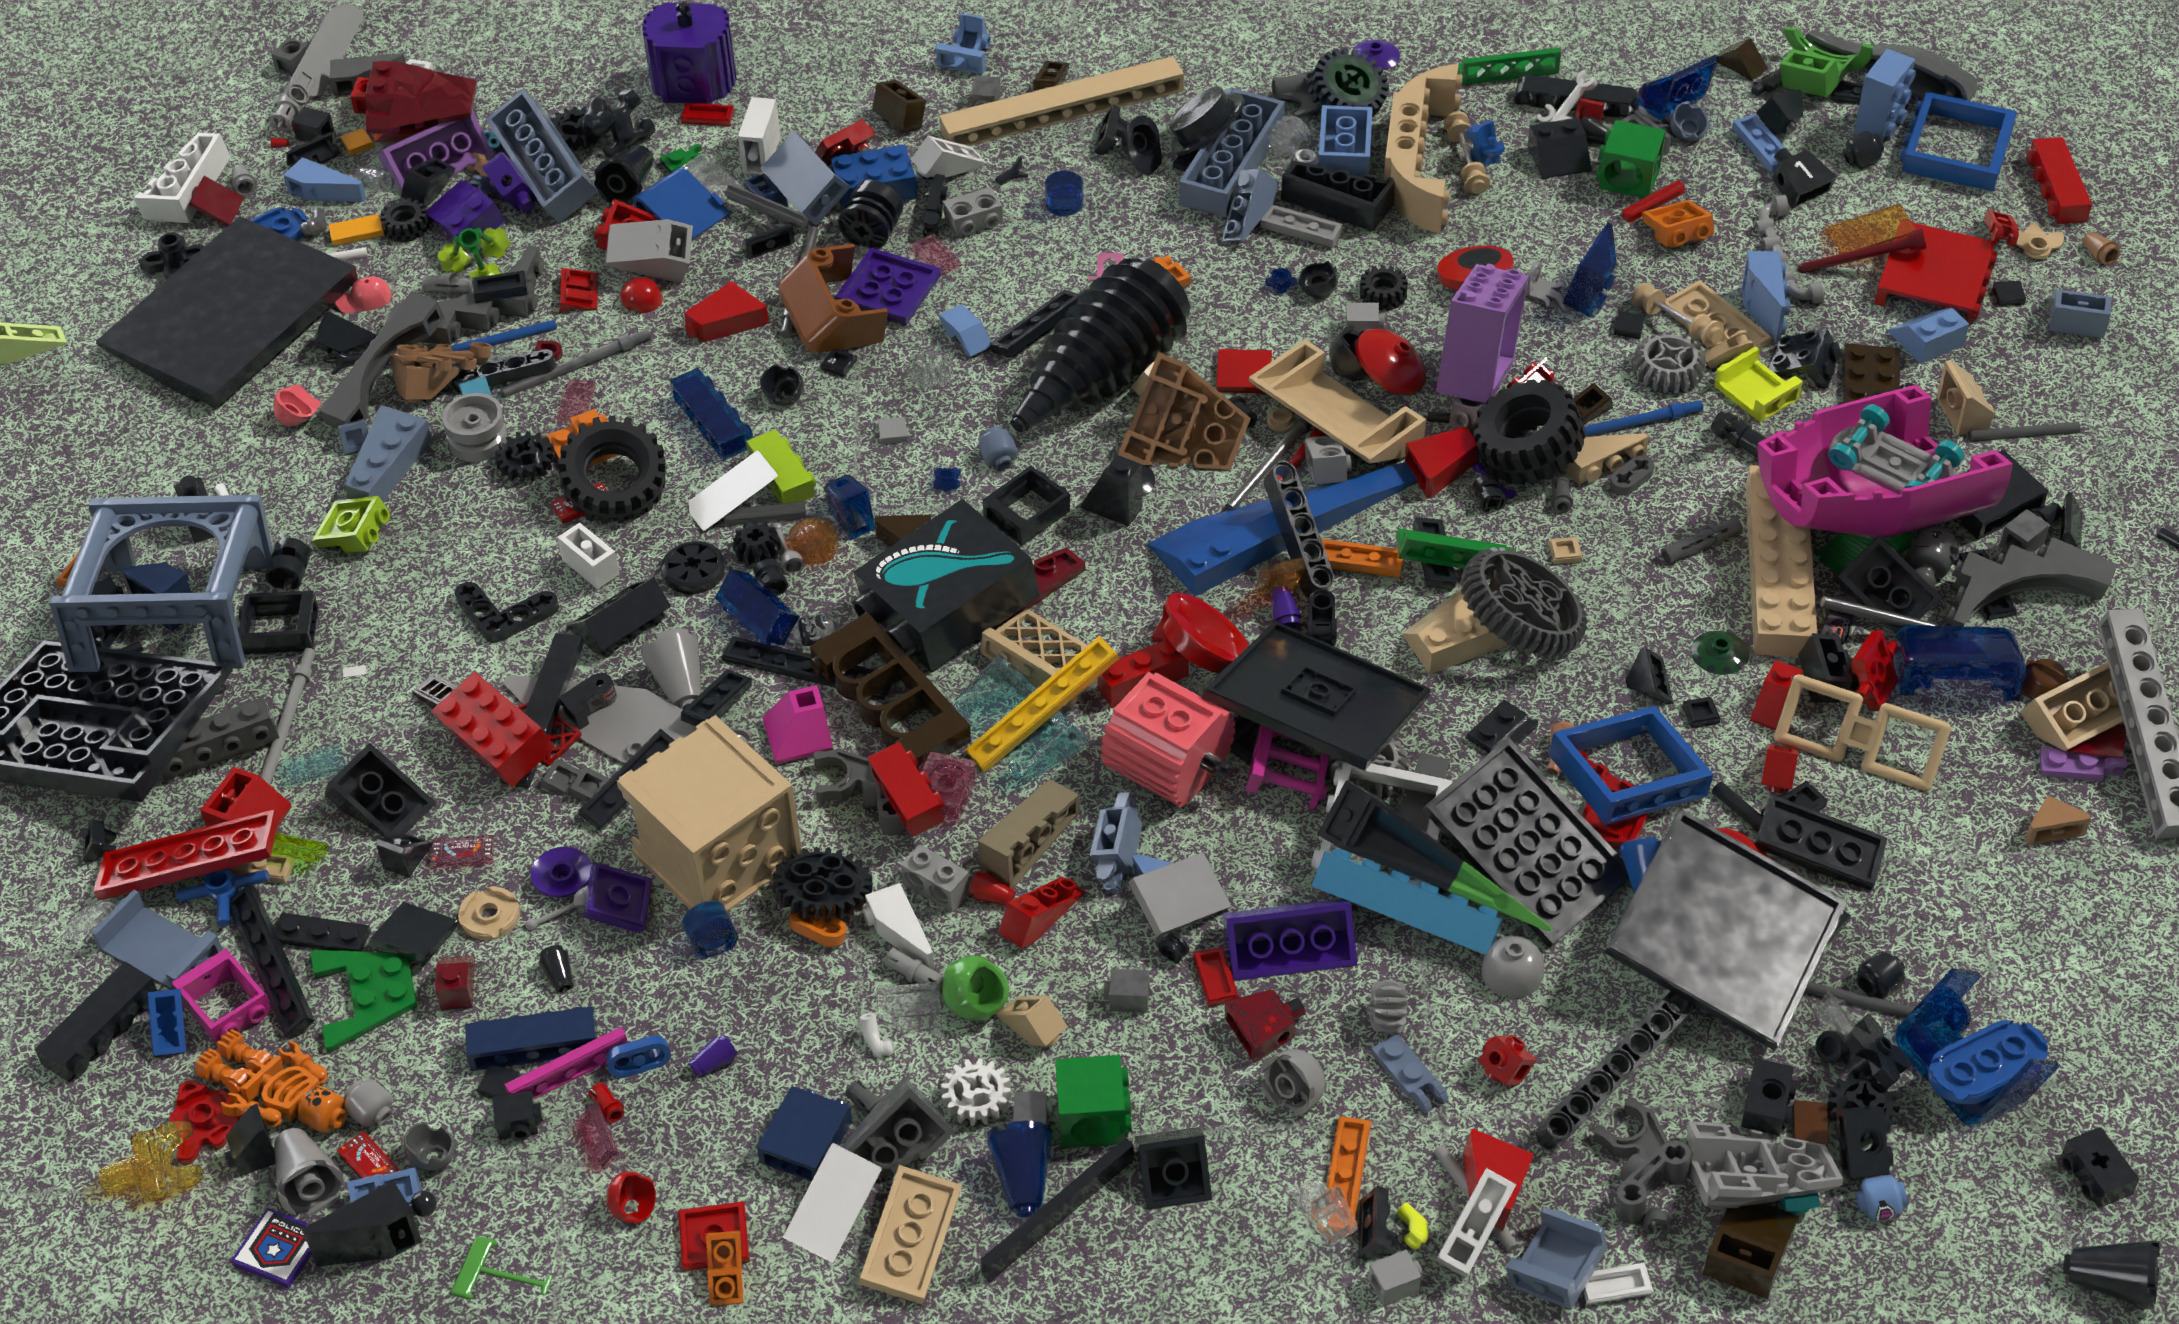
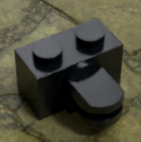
M1812 633L1798 654L1804 676L1846 690L1849 687H1859L1857 675H1854L1852 671L1853 658L1849 657L1848 650H1843L1839 635ZM1808 690L1812 702H1840L1838 699Z

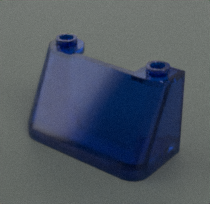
M1906 625L1897 631L1895 641L1898 643L1899 649L1895 655L1899 695L1914 696L1915 689L1922 685L1925 688L1931 689L1933 679L1990 681L1991 691H1997L2000 688L2003 691L2004 701L2020 700L2026 676V663L2013 631L2003 627Z

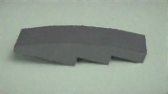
M1420 753L1414 772L1445 779L1449 770L1450 759ZM1408 789L1401 814L1427 833L1430 818L1422 809L1436 795Z

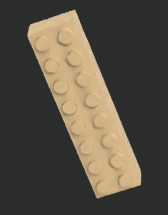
M1749 465L1746 481V506L1754 654L1798 657L1799 652L1811 634H1817L1810 528L1794 526L1783 519L1769 499L1759 466Z

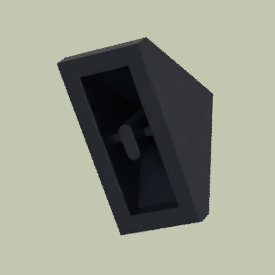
M410 834L379 838L377 839L376 847L383 869L410 878L434 842Z

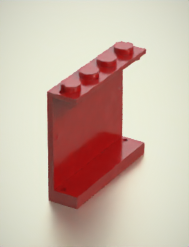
M1901 220L1895 240L1907 238V235L1912 234L1913 230L1922 228L1927 249L1916 251V249L1910 250V248L1890 252L1877 288L1874 304L1885 307L1889 294L1953 308L1967 312L1965 320H1967L1966 322L1969 323L1970 327L1971 320H1977L1982 304L1977 302L1983 303L1987 287L1983 286V284L1989 285L1993 270L1988 268L1994 269L1998 253L1993 252L1995 242Z

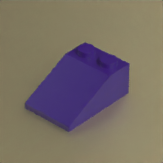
M460 180L426 210L428 218L453 241L455 237H459L460 232L464 229L472 228L475 230L480 228L484 233L485 229L493 228L495 230L506 221L490 198L478 188L463 180Z

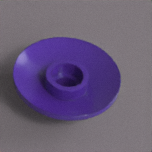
M1367 40L1353 48L1358 50L1357 56L1360 58L1363 53L1367 54V62L1374 59L1377 62L1374 66L1375 69L1381 66L1383 70H1387L1395 66L1400 59L1398 49L1391 43L1382 40Z
M573 847L553 848L544 852L535 860L531 868V880L534 887L543 895L554 898L568 897L574 895L579 889L588 884L592 864L589 857L579 849Z

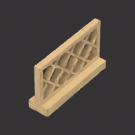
M1026 608L998 629L993 630L989 627L982 632L981 654L1038 688L1061 669L1049 663H1061L1063 667L1077 655L1064 654V648L1075 647L1081 652L1088 645ZM1027 618L1034 622L1036 627H1020V624ZM1053 634L1058 637V640H1042V635ZM1037 635L1038 640L1022 641L1021 636ZM1005 636H1017V641H1011ZM1026 649H1039V654H1033ZM1043 649H1059L1060 654H1044ZM1097 678L1093 682H1091L1086 688H1084L1079 694H1077L1072 700H1070L1065 706L1070 708L1072 705H1074L1077 702L1078 695H1080L1082 692H1084L1086 689H1088L1090 686L1096 683Z

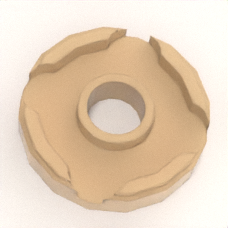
M493 886L486 887V890L481 892L476 890L462 901L458 910L459 924L464 933L474 939L484 941L498 939L508 934L517 925L520 918V905L514 894L505 888ZM488 908L497 910V913L492 917L485 918L481 916V913Z

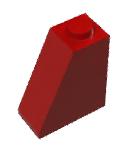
M732 281L684 312L686 332L690 337H697L703 342L765 326L769 323L767 305Z
M1462 427L1407 442L1404 462L1408 464L1417 478L1419 487L1428 499L1435 496L1477 462V452H1479V449L1469 429Z
M1472 1128L1463 1151L1469 1198L1486 1168L1516 1184L1494 1226L1503 1231L1534 1154Z

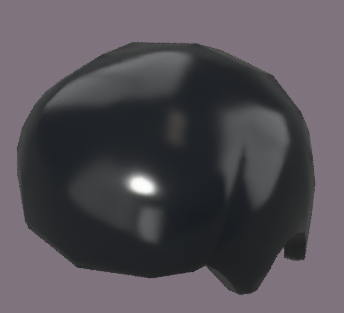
M1329 261L1307 265L1299 275L1300 288L1306 295L1321 298L1328 296L1336 289L1338 284L1336 266L1333 267Z
M774 364L763 372L760 378V388L770 402L776 405H791L800 398L804 389L803 377L792 366L785 368Z

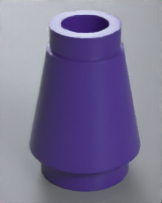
M1278 586L1272 589L1273 622H1279L1290 628L1298 627L1301 615L1288 586Z
M725 1034L719 1037L715 1035L688 1063L693 1071L696 1072V1075L701 1077L732 1063V1059L738 1053Z

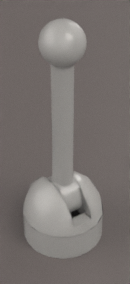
M774 523L772 527H775L778 532V537L785 552L780 559L784 573L787 575L791 574L792 572L789 570V567L793 566L797 567V572L802 571L805 566L802 556L796 551L789 550L782 534V525Z
M588 885L575 893L572 903L536 920L528 919L525 924L526 928L529 931L537 929L538 925L574 908L584 912Z

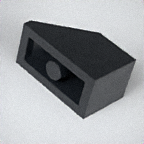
M1800 90L1771 96L1756 112L1774 136L1783 133L1788 135L1797 128L1798 125L1796 123L1803 117V98Z
M433 157L408 169L400 197L406 200L407 198H412V202L416 199L420 204L423 203L424 206L432 203L440 195L454 174L455 167Z
M326 311L312 340L318 342L317 348L331 354L332 350L342 352L371 342L377 335Z
M257 1104L252 1105L226 1135L230 1148L224 1150L230 1169L236 1167L240 1177L276 1164L275 1150Z

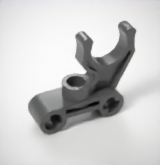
M841 749L814 752V764L817 769L836 766L846 772L844 779L837 784H819L815 787L818 802L843 801L852 796L857 789H862L865 809L878 808L879 824L884 833L896 835L905 830L904 824L872 776L867 757Z
M1629 1097L1625 1100V1112L1642 1124L1643 1128L1632 1137L1622 1138L1610 1134L1604 1126L1599 1125L1594 1129V1141L1605 1147L1614 1157L1629 1158L1620 1174L1624 1181L1617 1188L1616 1212L1622 1221L1628 1224H1638L1644 1220L1647 1212V1196L1664 1180L1674 1184L1687 1180L1690 1171V1149L1681 1141H1668L1653 1110L1640 1104L1634 1097Z

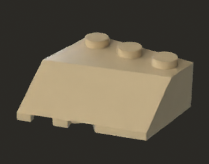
M1461 589L1402 633V636L1429 674L1507 646L1504 640L1498 639L1494 633H1489V629L1486 626L1480 625L1481 621L1479 618L1473 616L1474 611L1467 608L1468 603L1463 600L1464 595Z

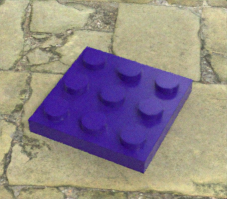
M870 248L837 293L835 300L850 299L858 304L861 311L887 308V320L907 325L941 277V268Z

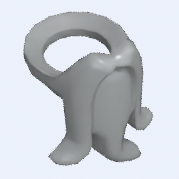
M1536 260L1527 274L1529 279L1526 296L1544 303L1546 309L1550 306V300H1553L1558 304L1562 312H1566L1563 296L1557 292L1561 290L1563 282L1551 283L1542 279V263Z

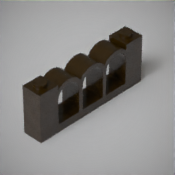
M868 612L810 646L812 658L810 659V664L813 670L818 675L822 674L828 682L834 679L838 693L844 698L857 701L861 719L868 725L881 727L882 740L886 747L900 741L905 751L911 750L917 760L918 766L916 768L919 772L971 742L970 724ZM876 653L886 663L884 666L860 679H851L843 675ZM898 680H901L910 690L886 705L876 706L867 702L878 691L885 687L887 688ZM923 706L934 717L910 732L900 733L891 729L895 723Z

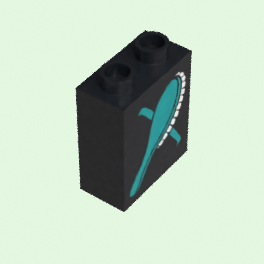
M961 499L853 571L860 596L852 601V605L858 617L868 612L878 624H881L887 630L886 633L908 657L914 655L930 671L982 637V632L989 627L995 628L1040 597L1031 557L964 499Z

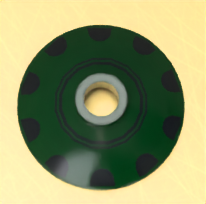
M1709 631L1699 635L1693 641L1691 656L1694 662L1703 670L1713 674L1727 675L1736 673L1746 666L1749 660V649L1741 638L1732 633Z

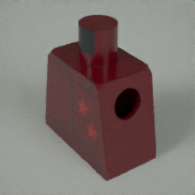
M1271 989L1225 1002V1020L1253 1063L1258 1062L1295 1037L1294 1020L1305 1015L1304 1006L1299 998L1283 1004L1277 993Z

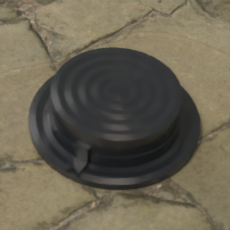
M1216 86L1201 92L1188 101L1174 115L1169 124V129L1175 135L1171 144L1173 153L1175 155L1189 154L1205 146L1220 135L1243 109L1245 104L1243 96L1239 93L1228 95L1221 87Z

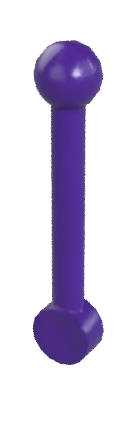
M1479 462L1475 463L1472 467L1473 471L1479 472L1482 475L1489 474ZM1501 484V489L1504 491L1506 498L1513 499L1516 496V492L1512 489H1506Z

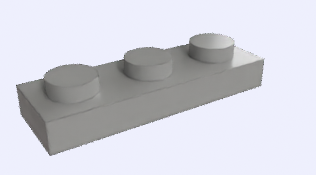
M1272 205L1261 219V228L1331 248L1334 247L1343 228L1341 223Z

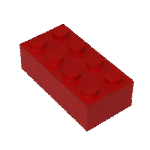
M475 671L431 711L446 731L511 788L555 748V745L537 723Z

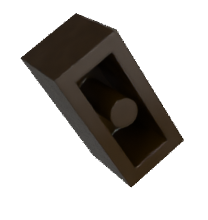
M897 80L876 83L872 111L880 115L883 120L892 123L898 130L909 132L911 129L922 128L927 100Z

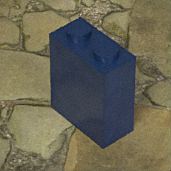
M791 1086L757 1146L759 1163L812 1182L831 1144L834 1143L840 1146L852 1124L850 1106L839 1099H829L820 1096L811 1089H800Z

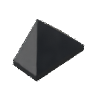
M1643 647L1640 649L1626 678L1627 688L1664 704H1673L1663 658L1648 648Z

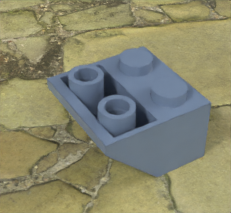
M2060 289L2053 290L2051 295L2049 331L2104 338L2111 315L2112 297Z

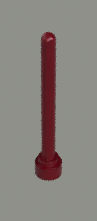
M1923 229L1913 230L1912 234L1907 235V238L1801 263L1798 266V271L1801 273L1812 272L1910 248V250L1916 249V251L1925 250L1927 246Z

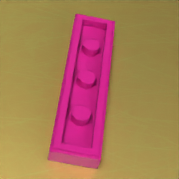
M619 1027L506 1083L507 1095L532 1091L533 1097L536 1099L605 1065V1058L609 1050L615 1046L628 1043L622 1027Z

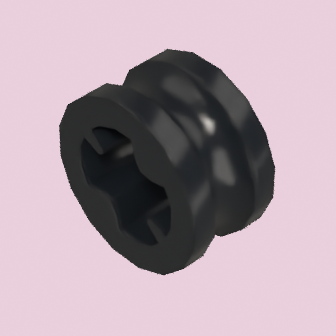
M1169 932L1165 936V940H1161L1158 943L1160 953L1175 964L1182 960V956H1186L1189 953V947L1185 940L1174 932Z

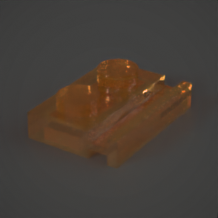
M1303 558L1275 564L1271 570H1268L1267 566L1263 567L1255 586L1258 597L1263 596L1264 592L1267 591L1272 594V589L1278 586H1288L1290 593L1294 592L1306 568Z

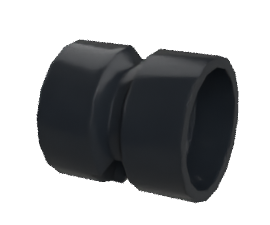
M290 537L281 538L275 543L265 573L266 581L271 586L283 589L285 580H292L290 589H298L301 586L311 555L307 544L299 539Z

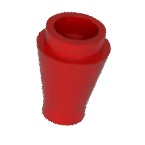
M977 871L971 882L968 894L974 896V900L1007 906V903L1014 899L1016 890L1008 887L987 871L985 873Z

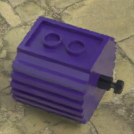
M686 1L681 3L666 2L662 5L654 6L652 8L653 11L647 13V17L644 18V23H642L650 82L654 95L661 96L663 103L712 104L717 99H724L727 93H731L732 86H735V80H737L727 10L718 7L716 4L687 3Z

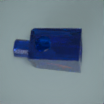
M850 474L827 481L824 490L829 512L848 537L853 540L875 530L868 489ZM850 507L865 523V526L854 530L856 521L852 518V514L855 513Z

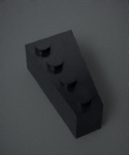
M1293 161L1282 175L1281 199L1374 231L1394 205L1395 181L1392 177H1388V180L1385 181L1376 179L1374 174L1365 173V177L1350 175V170L1340 169L1332 172L1327 171L1326 166Z

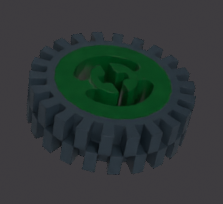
M1338 48L1333 49L1332 53L1328 51L1324 57L1322 56L1310 76L1308 85H1311L1309 87V94H1313L1311 99L1313 103L1320 101L1317 105L1320 111L1322 110V105L1373 107V118L1379 112L1388 96L1389 84H1386L1388 79L1386 75H1381L1383 72L1382 67L1380 66L1375 69L1374 66L1377 62L1374 59L1367 62L1368 55L1363 53L1361 58L1358 57V50L1353 49L1351 54H1349L1348 48H1343L1341 52Z

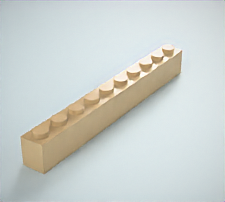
M1174 56L939 115L940 132L944 140L972 146L1108 111L1113 104L1118 107H1124L1184 91V73Z

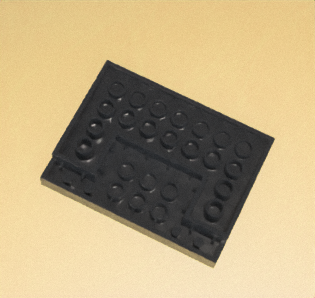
M239 216L96 340V344L177 393L195 402L201 400L217 409L352 287L353 283L358 279L356 266Z
M43 640L0 684V781L143 802L233 671L232 665L96 647L100 660V667L97 672H69L61 643Z

